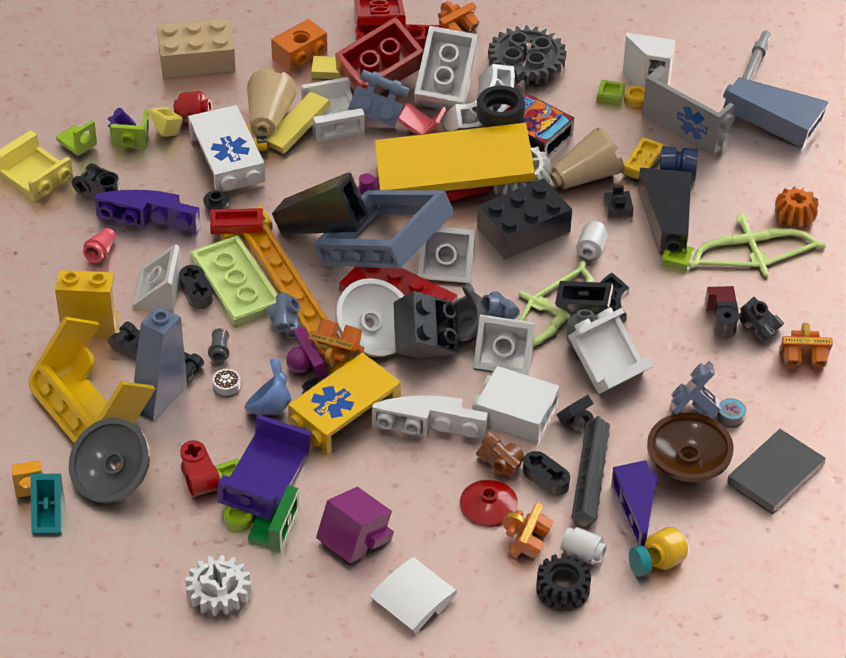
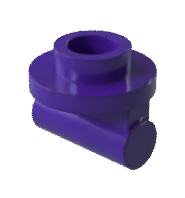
M117 108L114 114L107 118L111 122L108 125L109 128L111 124L136 126V122L122 108Z

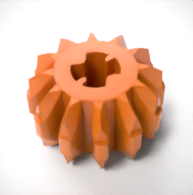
M795 186L791 190L784 188L783 192L778 194L775 201V216L779 218L780 223H787L789 228L797 226L800 229L802 225L809 227L818 216V198L814 197V192H806L805 188L801 190Z

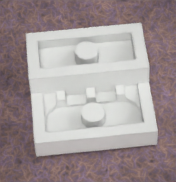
M412 557L393 571L371 593L370 597L416 634L434 612L439 615L458 592Z

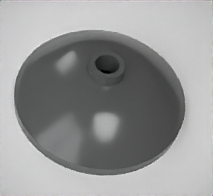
M108 418L92 424L77 438L70 453L69 475L74 487L81 495L98 503H113L126 498L140 486L147 474L150 464L148 440L136 425L124 419ZM121 462L120 467L115 470L116 465Z

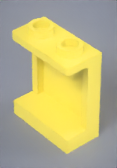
M30 130L0 149V178L35 203L73 178L72 161L68 157L60 161L41 148L38 142V135Z

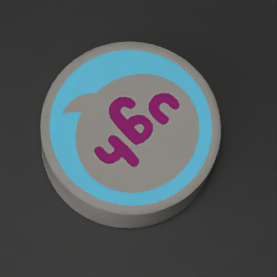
M734 398L724 399L720 402L721 410L717 413V417L722 423L736 426L744 421L746 406L743 402Z

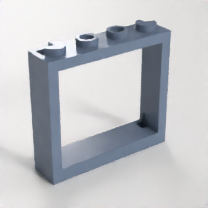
M367 190L361 197L370 217L358 232L323 233L313 243V246L323 266L402 268L451 217L454 210L444 190ZM378 214L414 215L391 240L354 239Z

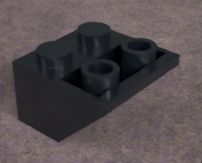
M412 291L393 302L395 353L414 358L449 356L459 353L457 305L455 302Z

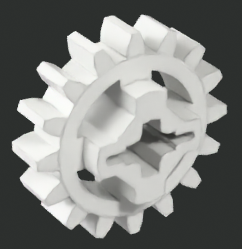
M220 555L219 560L214 561L212 556H208V563L199 560L197 561L198 569H189L190 577L185 579L187 599H191L193 607L200 605L201 613L211 609L213 616L217 615L218 610H223L224 614L227 615L229 614L230 607L239 610V601H248L247 593H251L250 573L245 572V565L243 563L236 566V558L233 557L229 561H225L224 555Z

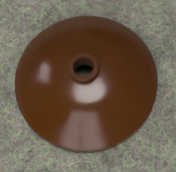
M678 413L677 415L673 414L661 419L652 427L648 435L647 451L652 463L664 474L681 481L701 482L719 476L728 468L732 461L734 445L729 432L716 420L697 413Z

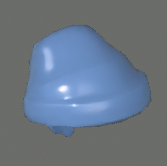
M278 358L270 360L274 377L258 389L245 403L244 408L249 414L278 416L291 402V395L286 386L287 378L282 372L281 363Z

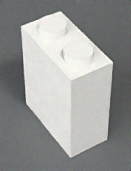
M497 366L492 376L488 375L486 377L483 392L481 395H476L472 409L488 413L487 427L538 443L558 406L560 386Z

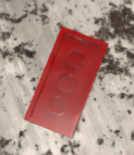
M354 267L339 282V291L341 292L358 280L372 278L392 284L404 296L412 291H416L451 302L458 300L457 294L404 268Z

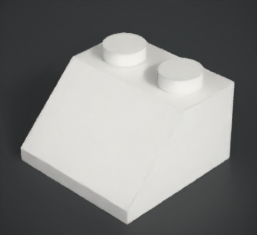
M440 227L420 248L418 276L430 280L471 283L477 231Z

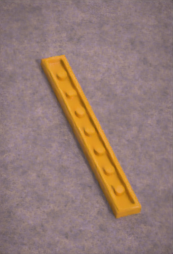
M263 225V233H244V241L277 293L285 292L296 298L299 302L300 311L297 312V316L301 326L305 327L308 334H310V331L317 332L321 320L329 319L268 225ZM312 340L318 352L321 348H328V346ZM341 350V353L347 354L345 362L339 361L335 367H329L325 364L329 375L353 359L349 351Z

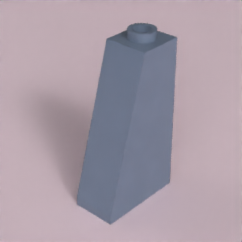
M740 77L733 85L729 84L723 94V98L726 99L723 108L729 103L734 104L733 114L801 148L804 147L822 122L829 102L819 98Z
M157 306L141 322L134 383L153 385L156 388L141 412V415L153 421L187 387L181 317L160 306Z

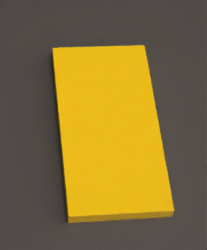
M526 123L375 140L380 190L450 191L535 181V171Z

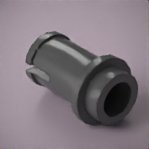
M217 328L212 332V342L208 348V356L216 363L224 362L230 355L228 348L229 332L226 330L223 337V328Z

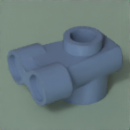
M493 291L490 295L482 297V305L486 309L488 316L514 320L520 314V310L515 303L506 299L498 291Z
M279 293L276 296V303L267 308L268 316L274 323L276 331L285 332L286 336L290 339H297L293 329L301 326L297 316V312L300 311V304L296 298L287 293Z

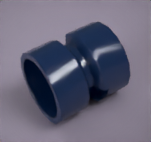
M662 146L660 169L692 172L691 181L695 182L698 149L683 148L681 152H678L676 147Z

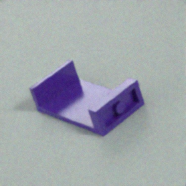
M258 414L255 435L231 476L223 475L219 481L217 503L272 521L287 485L291 486L310 451L312 432Z

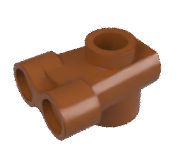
M489 432L483 438L482 445L476 455L485 463H490L495 473L499 475L505 474L512 478L518 472L523 462L524 453L514 443L504 446L500 442V438Z

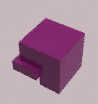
M357 486L327 500L316 539L347 562L352 563L364 557L368 547L373 550L392 540L394 531L387 527L392 511Z

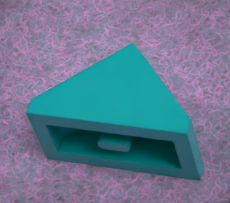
M61 473L31 474V533H61L65 504Z

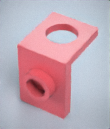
M407 103L397 121L416 135L430 134L439 124L446 108L443 107L433 119H430Z

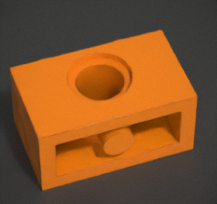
M307 19L271 39L272 58L291 72L313 60V56H320L327 52V32L310 19Z

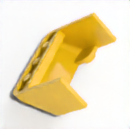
M64 317L30 373L28 383L31 392L73 443L76 442L85 429L103 419L120 418L134 424L156 388L153 385L120 381L107 402L88 380V376L94 366V358L87 346L100 324L96 321Z

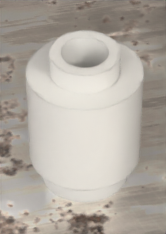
M597 221L589 222L583 227L576 245V250L580 256L589 260H594L601 256L608 237L606 227Z
M569 527L562 538L560 549L566 551L568 556L575 555L577 556L576 559H582L586 563L594 565L596 561H602L607 545L603 544L604 538L578 527L575 529Z

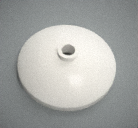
M361 279L350 284L339 296L335 307V320L339 324L338 330L341 336L345 325L356 327L362 330L359 345L365 347V355L370 357H387L395 354L393 302L404 295L392 284L379 279ZM365 321L371 324V328L365 324Z

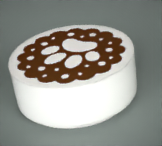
M222 369L213 376V389L219 395H233L241 387L240 375L235 370Z

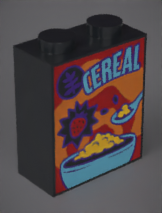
M525 93L523 95L525 115L521 123H526L531 148L539 147V151L546 152V157L549 158L573 137L575 117ZM510 106L505 111H509L514 108Z

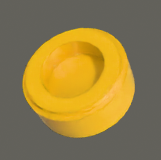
M642 86L627 88L624 96L626 105L632 108H643L645 88Z

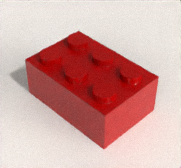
M394 17L335 53L336 69L343 78L349 77L350 87L355 92L357 85L365 89L368 87L369 82L360 79L363 70L371 73L374 71L381 74V77L393 82L394 80L402 81L420 69L424 50L401 22ZM376 86L374 92L380 94L386 89Z

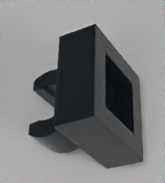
M624 185L613 186L612 192L604 193L603 201L607 218L633 216L634 207L630 192L624 191Z
M586 395L556 415L561 424L571 419V427L578 431L583 428L579 417L583 418L585 422L594 418L593 414L586 410L594 403L590 396Z

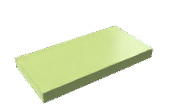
M238 235L190 252V259L194 265L201 267L211 286L212 293L234 326L267 315V308L276 303V296L278 294Z

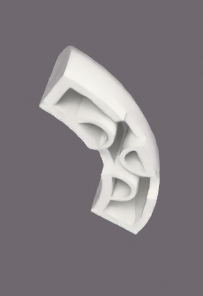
M492 64L479 75L476 99L469 104H455L442 116L445 128L448 131H458L483 126L477 117V99L479 94L492 86L504 85L514 88V66ZM497 104L488 107V109L502 112L507 105Z

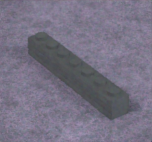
M600 416L591 419L585 425L571 519L582 527L594 523L598 518L599 497L602 490L603 470L606 463L608 438L610 436V424L601 419Z

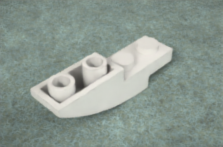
M407 396L373 403L372 426L427 437L429 429L483 439L487 433L488 413L462 408L463 399Z

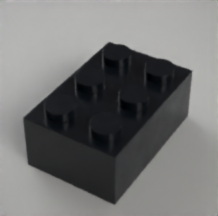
M544 178L478 205L477 228L504 259L571 232L572 208Z

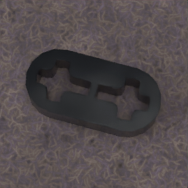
M197 265L183 267L179 272L180 285L189 304L197 309L209 307L213 301L212 289L203 270Z
M532 451L524 456L523 473L527 478L552 495H563L569 490L570 473L564 467L540 451Z

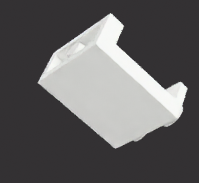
M349 77L301 86V100L311 91L329 99L331 106L322 116L313 117L314 124L311 126V130L316 142L365 133V114L362 108L348 110L353 97L350 90Z
M608 308L597 314L598 320L591 322L588 318L574 326L576 331L568 335L598 395L654 366L649 356L641 359L620 319V315L625 313L622 308L614 312L612 308Z

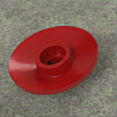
M496 480L476 481L467 486L460 497V509L463 515L472 523L484 527L502 525L504 515L515 513L518 507L515 492L508 485Z

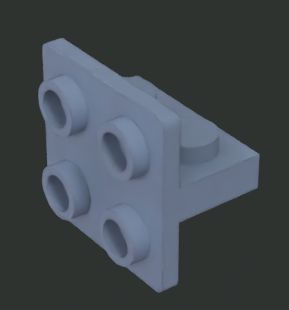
M710 361L705 365L700 363L691 372L690 376L692 379L686 385L681 383L671 394L673 397L671 400L673 413L677 415L691 399L693 407L702 415L708 413L713 418L721 410L719 398L704 386L715 374L714 365Z

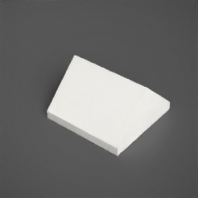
M174 244L140 268L132 307L141 310H154L157 306L174 312L180 284L179 272L181 270L180 249L178 245Z
M480 314L473 368L494 371L497 366L528 375L535 343V323Z

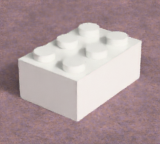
M429 26L414 92L415 105L435 109L445 107L446 111H449L455 104H466L478 51V34Z

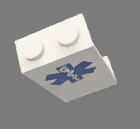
M237 105L188 116L190 137L192 141L198 140L214 175L215 190L224 192L265 182L264 161Z

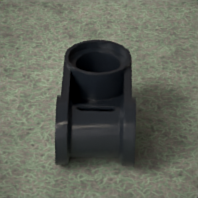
M93 163L88 164L80 176H75L72 179V186L75 191L81 196L95 200L96 194L121 190L119 177L116 173L103 169Z

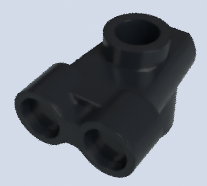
M755 296L740 308L739 320L741 324L749 329L754 328L756 330L755 335L762 343L785 324L777 314L774 316L768 310L765 302L759 301Z

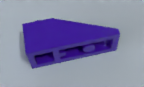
M646 460L613 467L611 482L612 489L637 546L643 545L644 547L648 536L654 491L658 487L656 472L650 470Z

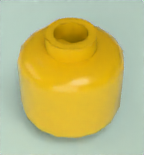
M673 527L663 528L650 535L645 541V547L650 553L652 565L659 570H668L683 562L688 556L689 547L685 536Z

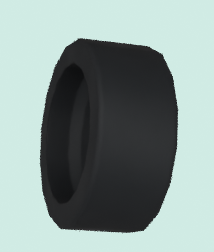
M498 85L489 87L479 94L477 99V117L484 127L518 124L523 121L525 100L517 89ZM497 104L509 105L514 109L505 112H497L488 109V107Z

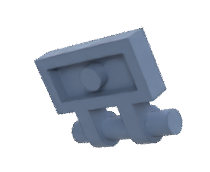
M363 70L360 79L369 82L368 87L365 89L357 85L348 110L362 108L366 117L394 128L404 105L395 101L396 95L407 97L410 88L401 85L402 82L394 80L393 82L383 78L378 72L374 71L371 73ZM379 86L389 90L388 97L375 93V87Z

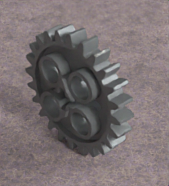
M528 25L525 26L524 30L516 26L515 31L507 28L506 34L499 32L498 37H493V42L489 43L488 60L489 66L492 64L514 66L516 84H519L521 80L525 81L526 85H529L530 81L539 84V79L548 82V76L556 78V73H562V67H565L567 51L565 50V44H561V38L555 39V33L547 35V29L540 32L537 26L533 30H529ZM526 56H527L526 64H525V66L523 67V62L526 60Z

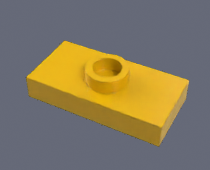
M642 137L624 163V170L621 174L639 180L640 168L653 169L661 158V149L665 145Z

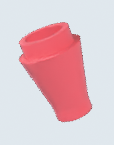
M104 228L100 233L88 239L83 246L85 258L92 263L104 261L116 239L115 232L110 228Z

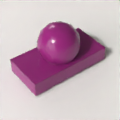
M300 326L293 329L299 347H293L286 356L287 367L294 373H304L312 367L316 377L320 376L324 380L329 374L314 343L308 339L309 334L305 327Z

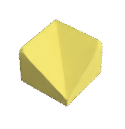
M166 107L149 109L148 114L161 136L178 135L183 121L181 116Z

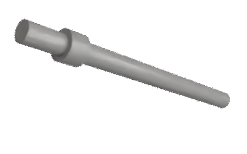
M763 31L759 41L755 42L752 48L751 59L742 78L752 80L761 58L766 55L768 50V42L771 37L769 31Z

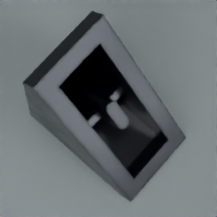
M560 281L555 305L572 315L583 309L591 310L593 314L597 315L609 308L613 284Z

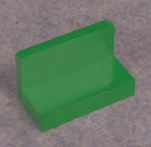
M287 485L272 521L259 516L256 517L248 535L249 543L281 551L299 509V488Z

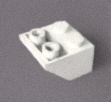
M627 32L622 73L635 86L645 88L646 77L658 67L663 66L669 69L667 84L669 86L676 40Z

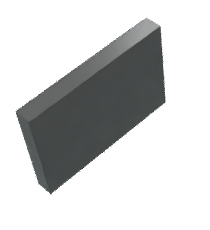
M779 429L728 475L727 483L774 513L825 464L826 458L782 429Z

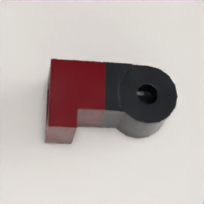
M734 286L707 287L705 308L706 311H714V333L721 338L735 336L739 311Z

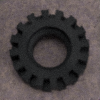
M561 553V558L559 559L556 554L551 555V561L546 558L543 560V565H539L537 572L536 592L537 595L540 594L539 599L541 602L546 600V606L549 608L555 604V610L561 611V606H565L566 611H571L572 605L576 609L579 608L581 602L585 603L587 596L590 594L591 574L589 566H585V561L582 559L576 562L577 556L571 555L570 559L566 558V553ZM564 577L571 579L575 584L569 587H561L554 584L552 580Z

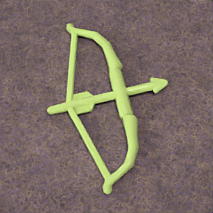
M739 213L736 222L741 223L745 234L725 235L707 241L697 249L693 262H690L688 266L691 269L698 265L759 267L762 275L768 277L769 272L766 266L815 247L823 249L826 247V243L819 242L807 232L796 229L770 228L769 230L751 233L747 223L749 218ZM784 236L804 238L811 243L769 260L766 253L759 251L756 244L758 241ZM749 243L753 251L749 255L752 262L700 260L703 252L718 246Z
M584 261L579 263V268L534 296L523 291L518 293L521 298L528 301L519 321L525 320L531 307L539 311L548 310L557 315L545 331L535 338L534 347L555 335L561 325L572 315L550 305V300L542 296L557 288L560 281H568L581 272L585 276L586 282H593V278L585 268L586 263Z

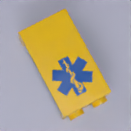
M361 353L289 403L288 422L292 426L311 431V444L321 448L328 454L331 452V436L371 408L373 403L379 402L382 399L387 400L401 397V382L364 353Z

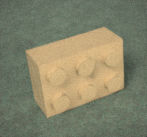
M229 18L157 25L163 79L236 72L235 51Z

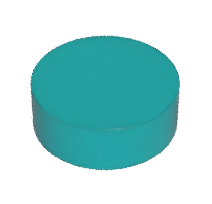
M643 545L630 548L629 563L634 575L639 577L650 574L652 560L648 549Z

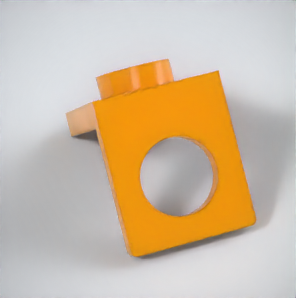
M40 460L11 465L16 498L31 496V474H42Z

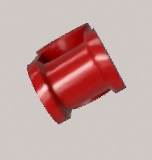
M196 440L185 442L180 449L182 458L181 471L186 479L191 496L197 497L218 490L220 476L204 444Z

